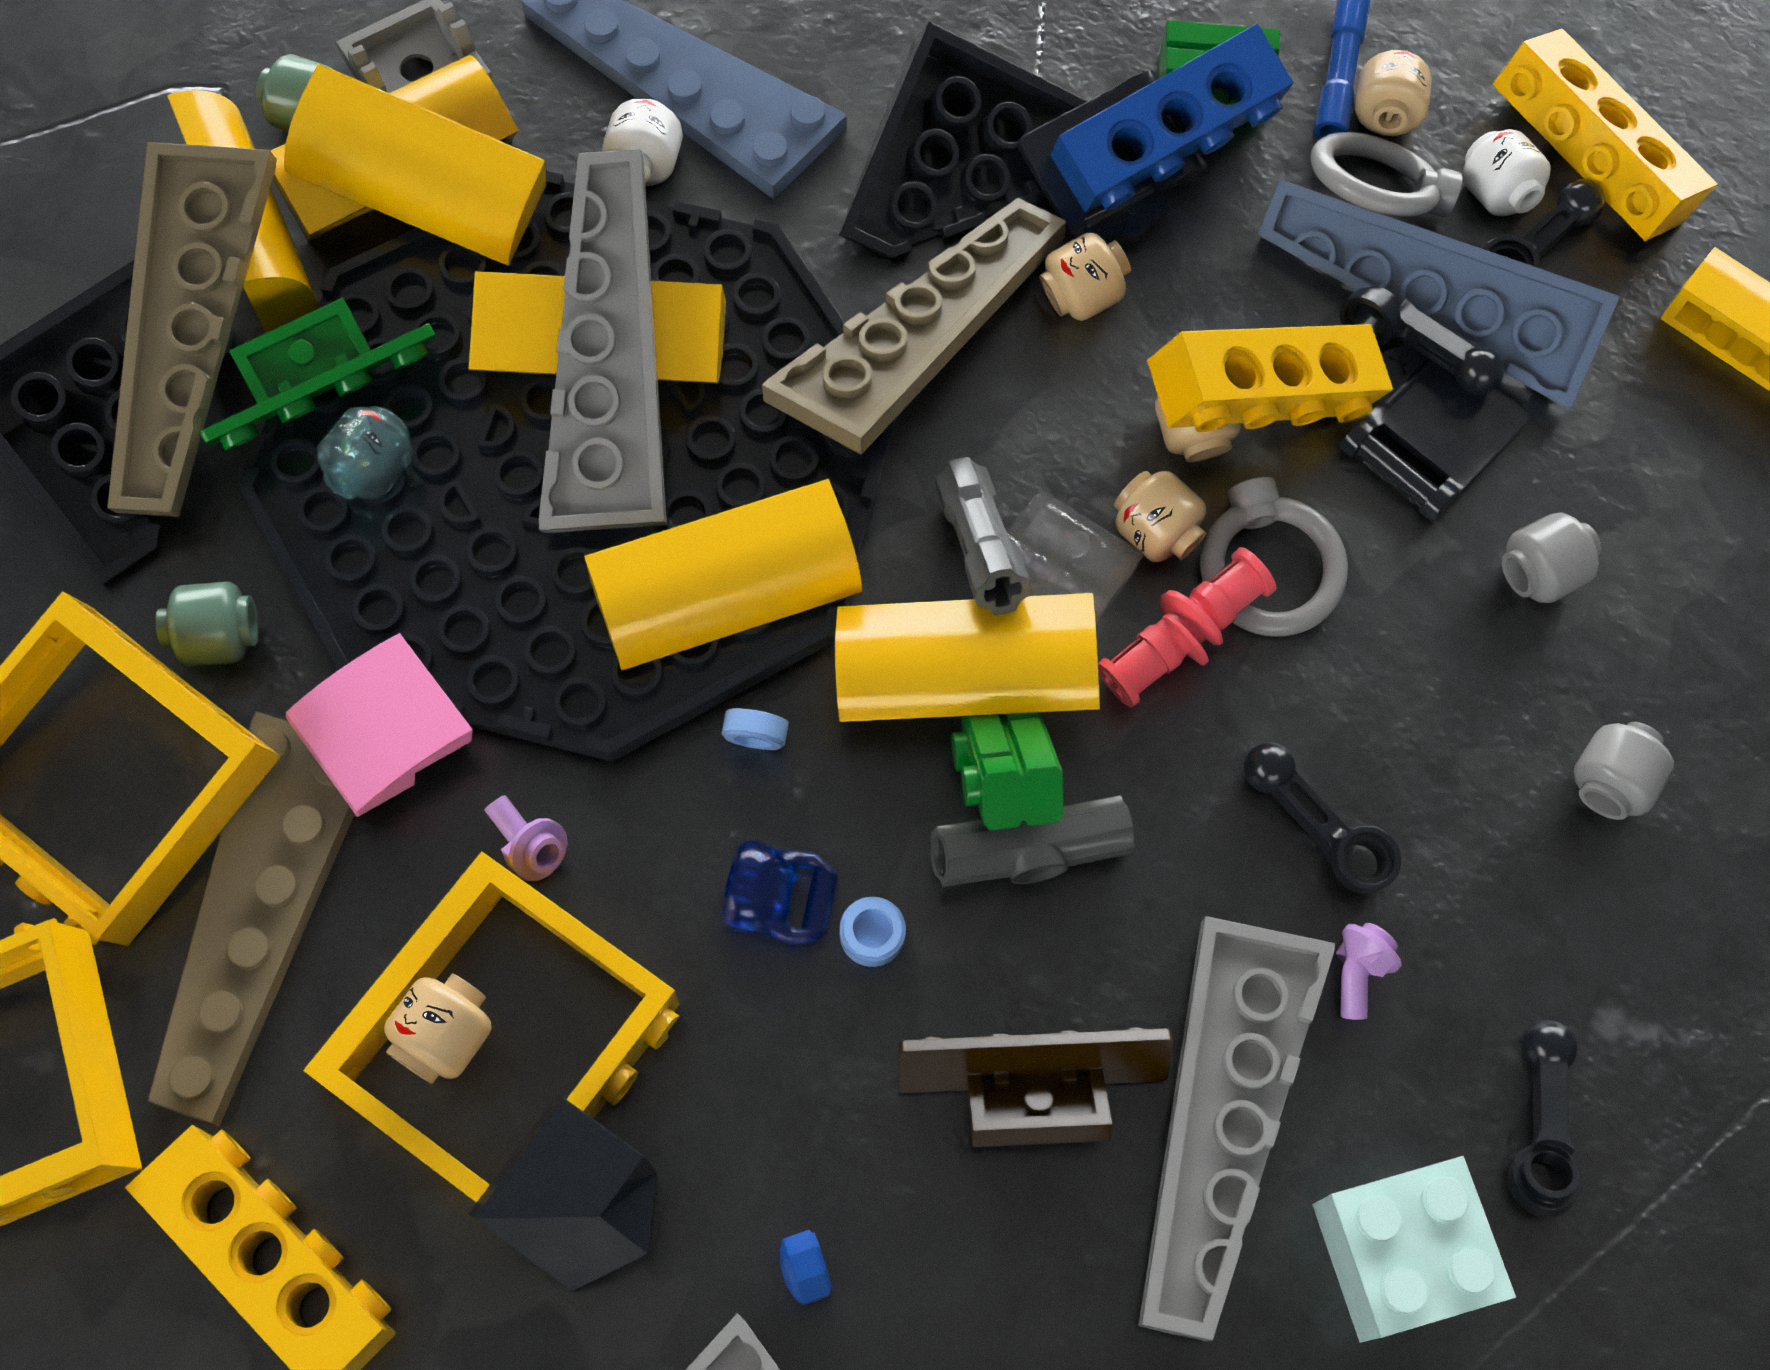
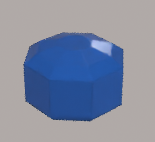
M807 1230L784 1238L779 1249L780 1268L786 1287L794 1299L802 1305H807L831 1296L830 1292H833V1288L815 1232Z

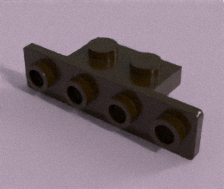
M1138 1027L1120 1031L1076 1032L1069 1030L1054 1034H993L987 1037H925L920 1040H903L898 1044V1086L901 1093L966 1091L972 1147L1110 1141L1112 1119L1106 1084L1162 1082L1167 1080L1174 1042L1170 1029H1144Z

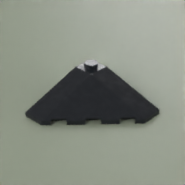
M928 22L911 45L838 235L891 260L913 250L911 245L940 234L943 239L975 228L986 221L985 217L997 213L1016 198H1020L1032 205L1048 200L1018 150L1017 143L1028 132L1088 101Z
M134 260L0 345V454L104 586L158 549L161 525L155 523L156 515L116 513L107 508Z

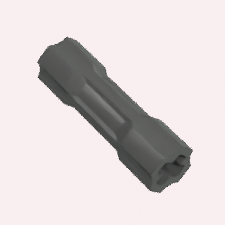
M970 457L951 460L948 462L946 469L941 474L935 476L936 490L946 520L954 525L965 556V572L976 605L988 608L994 615L1016 611L1020 602L1031 595V583L1017 547L1010 543L998 512L997 494L986 466L974 463Z

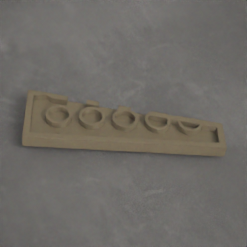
M147 142L107 506L108 509L116 513L180 516L201 440L200 431L204 429L276 169L277 158L268 149Z
M1016 198L965 235L957 245L946 249L928 262V272L908 285L901 282L886 293V302L869 315L865 316L859 312L844 323L843 333L825 347L818 343L768 378L762 384L763 401L855 452L862 454L1046 259L1047 255L1065 238L1066 220L1020 198Z
M257 711L252 718L249 731L281 757L221 831L148 1102L155 1106L220 1127L355 815L290 723Z

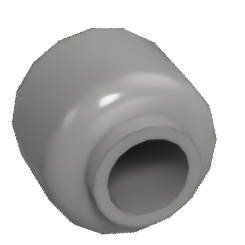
M1563 512L1549 514L1516 530L1510 536L1506 545V553L1502 557L1503 573L1511 588L1518 595L1529 597L1540 603L1555 602L1589 585L1595 579L1599 568L1598 556L1601 553V542L1595 530L1587 523H1580L1575 517Z
M1630 722L1627 725L1616 723L1602 726L1591 738L1573 770L1574 781L1580 789L1579 797L1582 802L1596 813L1615 820H1623L1627 816L1644 815L1653 808L1674 771L1673 757L1663 745L1664 740L1661 734L1654 728L1640 722Z

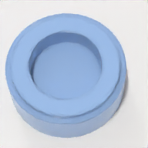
M740 708L728 709L725 713L722 735L727 741L744 747L778 750L785 746L789 722L780 716L763 711Z
M865 897L855 901L846 909L841 918L839 933L841 946L850 959L863 966L877 967L891 962L900 953L905 941L906 924L901 911L892 902L880 897Z

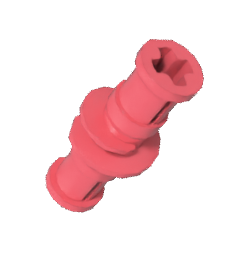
M1240 547L1232 554V562L1209 581H1203L1192 590L1189 597L1172 590L1161 595L1159 604L1163 615L1162 619L1141 631L1136 636L1137 640L1111 661L1103 658L1098 662V673L1101 679L1122 703L1133 708L1140 702L1139 694L1163 674H1170L1181 665L1185 656L1190 657L1199 665L1204 666L1207 664L1209 659L1202 643L1207 640L1213 645H1221L1223 638L1220 630L1225 629L1235 621L1236 615L1260 595L1269 597L1276 591V582L1272 574L1255 554L1246 548Z

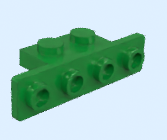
M344 298L338 299L229 350L257 404L201 430L200 434L209 447L220 442L225 451L236 448L260 435L255 427L259 423L276 415L279 416L283 424L290 422L316 409L317 406L312 399L333 388L336 389L340 397L371 383L373 379L369 371L391 361L395 369L398 370L429 355V352L425 345L434 340L435 333L430 323L371 350Z

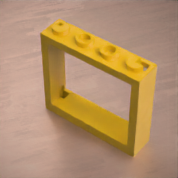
M62 591L0 665V747L87 644L229 757L111 904L106 902L0 814V866L6 863L20 875L15 881V885L27 896L45 906H49L53 902L68 915L63 924L89 931L91 942L94 946H97L101 941L129 946L281 756L102 614Z
M482 851L303 1070L476 1203L490 1184L354 1081L388 1040L384 1029L385 1023L418 979L424 977L437 979L502 897L643 998L566 1099L591 1118H595L606 1102L615 1106L626 1095L638 1076V1071L633 1068L634 1064L649 1045L656 1050L661 1047L669 1037L668 1031L680 1017L674 1012L680 1004L676 991Z
M55 918L37 925L22 922L13 929L14 935L0 940V989L46 971L82 1142L0 1176V1227L142 1169L90 933L87 930L58 923Z

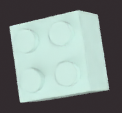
M1464 1156L1336 1192L1312 1204L1360 1343L1383 1338L1516 1298Z

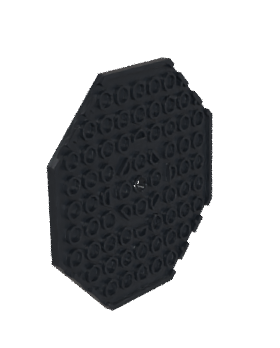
M546 171V187L509 266L420 228H415L328 269L320 288L323 296L317 309L344 298L371 350L430 323L435 337L432 342L425 345L429 355L398 370L395 369L391 361L369 371L373 379L371 383L340 397L336 389L333 388L312 399L317 408L290 422L283 424L278 415L266 420L261 432L264 439L253 467L247 466L239 489L337 671L365 652L400 633L471 727L613 762L833 643L836 636L837 607L845 606L846 598L621 671L590 581L584 556L829 479L847 524L858 559L897 417L862 454H859L764 402L762 384L768 378L818 343L825 347L843 333V324L845 322L778 224L755 219L754 225L722 218V212L719 210L676 201L673 207L646 200L651 281L720 284L723 287L726 309L719 382L702 383L658 380L667 525L542 533L539 530V513L546 451L549 449L552 421L550 410L552 392L556 384V375L469 370L475 271L565 276L566 262L570 254L571 243L569 234L575 184L564 182L562 174ZM359 411H373L382 422L372 418L370 415L359 413ZM364 417H369L370 422H372V425H371V426H370V423H369V421H368V418H364ZM345 422L354 424L351 428H335ZM367 430L377 435L382 448L366 436L365 432ZM361 434L370 442L374 450L380 454H374L369 444L361 437Z

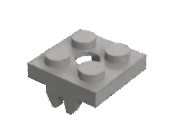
M422 0L336 41L340 55L354 77L387 93L413 82L406 80L401 75L403 64L412 58L430 61L433 64L434 72L467 55H471L480 63L493 82L491 71L475 49L467 24L463 19L458 20L456 10L451 2L443 4L441 0Z

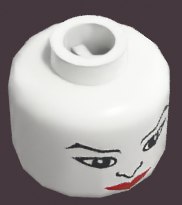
M632 99L626 101L612 113L604 137L602 151L641 149L644 158L645 186H654L664 182L673 173L683 139L681 123L671 110L658 101L652 99Z
M1512 129L1492 131L1478 138L1468 149L1462 171L1463 183L1486 210L1494 216L1505 217L1516 213H1525L1537 206L1544 197L1545 188L1550 179L1551 165L1546 157L1522 132Z

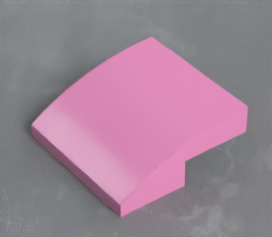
M400 633L380 643L336 671L286 711L287 721L357 817L414 786L416 772L463 747L472 740L473 729Z

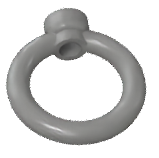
M1355 132L1329 134L1315 143L1310 154V162L1315 175L1328 189L1352 204L1385 215L1409 217L1430 213L1446 218L1450 215L1457 202L1462 185L1461 172L1447 168L1434 171L1425 160L1412 151L1394 142L1368 134ZM1351 155L1385 164L1409 178L1415 184L1413 192H1394L1363 182L1341 168L1334 157Z
M1272 477L1254 478L1233 486L1227 492L1231 508L1214 522L1202 545L1200 557L1202 581H1209L1225 568V556L1228 546L1234 536L1243 528L1257 529L1270 525L1275 521L1292 524L1304 531L1313 540L1320 552L1323 563V576L1318 590L1308 602L1290 611L1269 612L1249 604L1236 615L1237 618L1232 623L1254 634L1271 637L1299 634L1320 624L1339 604L1347 582V555L1338 532L1320 512L1311 506L1295 499L1279 496L1275 479Z

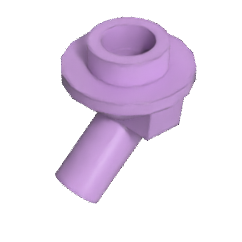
M506 795L499 797L484 809L508 841V844L501 851L506 864L518 877L527 881H539L551 875L559 867L565 857L568 845L567 834L559 823L549 818L536 819L527 824Z
M1365 923L1363 927L1356 924H1348L1342 931L1343 943L1335 953L1344 964L1341 973L1340 1016L1345 1019L1363 1020L1368 1018V976L1383 977L1385 974L1395 973L1402 964L1401 959L1395 952L1398 949V944L1385 930L1372 923Z

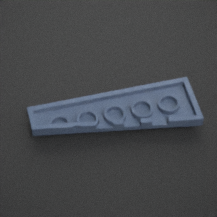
M522 0L525 17L636 99H652L666 106L680 121L682 132L773 200L847 129V115L842 111L624 0Z
M1279 179L1258 234L1260 237L1355 290L1378 286L1390 291L1400 304L1407 298L1417 310L1474 347H1487L1497 352L1503 360L1505 374L1572 409L1620 298L1616 294Z

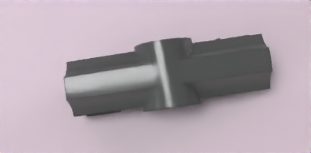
M1121 795L1064 806L1063 816L1058 823L1029 826L1026 821H1022L1019 827L989 831L987 826H984L982 820H974L965 823L936 826L930 834L932 867L934 875L939 878L943 887L1010 877L1011 882L1014 884L1035 883L1061 875L1067 871L1068 866L1132 854L1135 849L1131 815Z

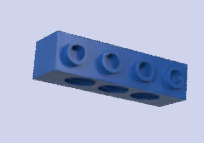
M1256 23L1059 135L1050 156L1085 214L1100 205H1103L1105 210L1109 211L1118 207L1136 193L1133 186L1151 176L1155 183L1161 182L1180 170L1185 165L1183 158L1198 149H1201L1204 155L1210 154L1234 137L1232 130L1249 121L1252 127H1256L1275 116L1282 110L1283 106L1280 101L1294 82L1262 29ZM1211 89H1224L1231 95L1234 104L1224 105L1218 102L1213 97ZM1171 115L1177 117L1184 124L1186 132L1175 133L1165 127L1162 116ZM1115 143L1129 145L1135 151L1137 160L1124 161L1114 153L1112 145Z

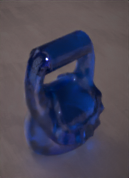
M744 841L737 846L731 863L723 898L722 916L725 921L735 927L762 931L771 938L790 945L817 942L827 934L838 875L833 866L815 852L795 848L776 849L772 845L761 841ZM810 868L813 870L800 930L790 926L786 919L788 913L791 912L789 905L794 881L798 880L796 876L797 869Z

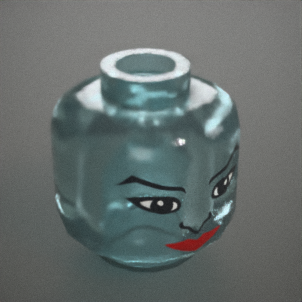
M378 406L348 409L341 415L317 446V461L324 472L323 478L325 483L336 494L347 499L355 497L364 500L380 499L389 492L409 466L413 454L409 432L405 424L394 413Z

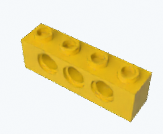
M1563 29L1524 41L1492 84L1584 179L1591 180L1600 186L1604 193L1605 201L1644 241L1682 225L1717 185Z
M1371 324L1182 331L1147 360L1168 428L1195 426L1196 432L1199 433L1214 431L1228 424L1243 423L1246 429H1257L1281 420H1291L1293 426L1307 425L1325 417H1337L1340 423L1351 422L1370 414L1373 411L1372 404L1393 390Z
M191 1125L125 1187L290 1370H361L397 1334L383 1319L391 1311L386 1301L363 1279L354 1287L335 1268L344 1259L340 1252L315 1228L306 1236L292 1222L289 1216L297 1209L295 1204L270 1179L267 1178L259 1186L242 1168L251 1159L250 1156L224 1130L221 1129L212 1136L202 1129ZM231 1187L234 1193L232 1211L224 1220L211 1224L207 1215L210 1199L219 1190ZM270 1237H277L282 1248L281 1258L276 1267L270 1272L258 1275L253 1266L254 1252L264 1240ZM323 1287L329 1296L328 1312L320 1323L312 1327H306L299 1313L301 1301L312 1289Z

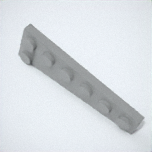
M641 149L578 153L569 234L571 243L570 254L566 262L563 289L565 292L562 328L559 329L557 353L559 356L556 384L552 392L550 410L552 421L549 449L546 451L539 530L542 533L667 525L644 158Z
M1207 916L1202 920L1138 1327L1207 1342L1213 1340L1241 1252L1245 1228L1251 1220L1260 1191L1259 1184L1270 1149L1274 1146L1281 1124L1279 1120L1287 1094L1301 1060L1299 1056L1308 1027L1313 1021L1334 955L1335 943Z

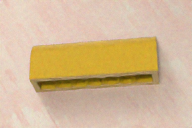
M467 55L389 93L504 143L512 141L519 131L492 80L480 63L471 55ZM286 143L270 150L277 158L273 181L307 241L373 210L368 206L285 172L284 152Z
M319 63L296 107L285 145V172L507 266L511 263L546 187L545 160Z
M200 90L181 91L167 95L186 144L255 149L239 109L226 97ZM271 187L243 285L266 333L317 310L319 306Z
M1714 247L1681 288L1660 319L1770 391V282Z
M475 271L469 370L557 375L559 356L557 345L559 329L562 328L565 276ZM651 281L658 380L718 383L723 356L726 299L722 285Z
M829 479L584 556L590 581L621 671L862 592L861 575L854 546Z
M1093 593L1028 596L1020 602L1016 611L1001 615H994L988 608L977 606L975 599L837 607L835 668L839 721L850 722L1100 709Z

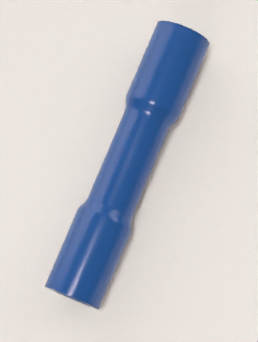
M1337 0L1331 32L1332 48L1326 82L1321 90L1314 127V134L1319 140L1329 134L1349 131L1355 96L1353 85L1360 45L1365 37L1371 0Z

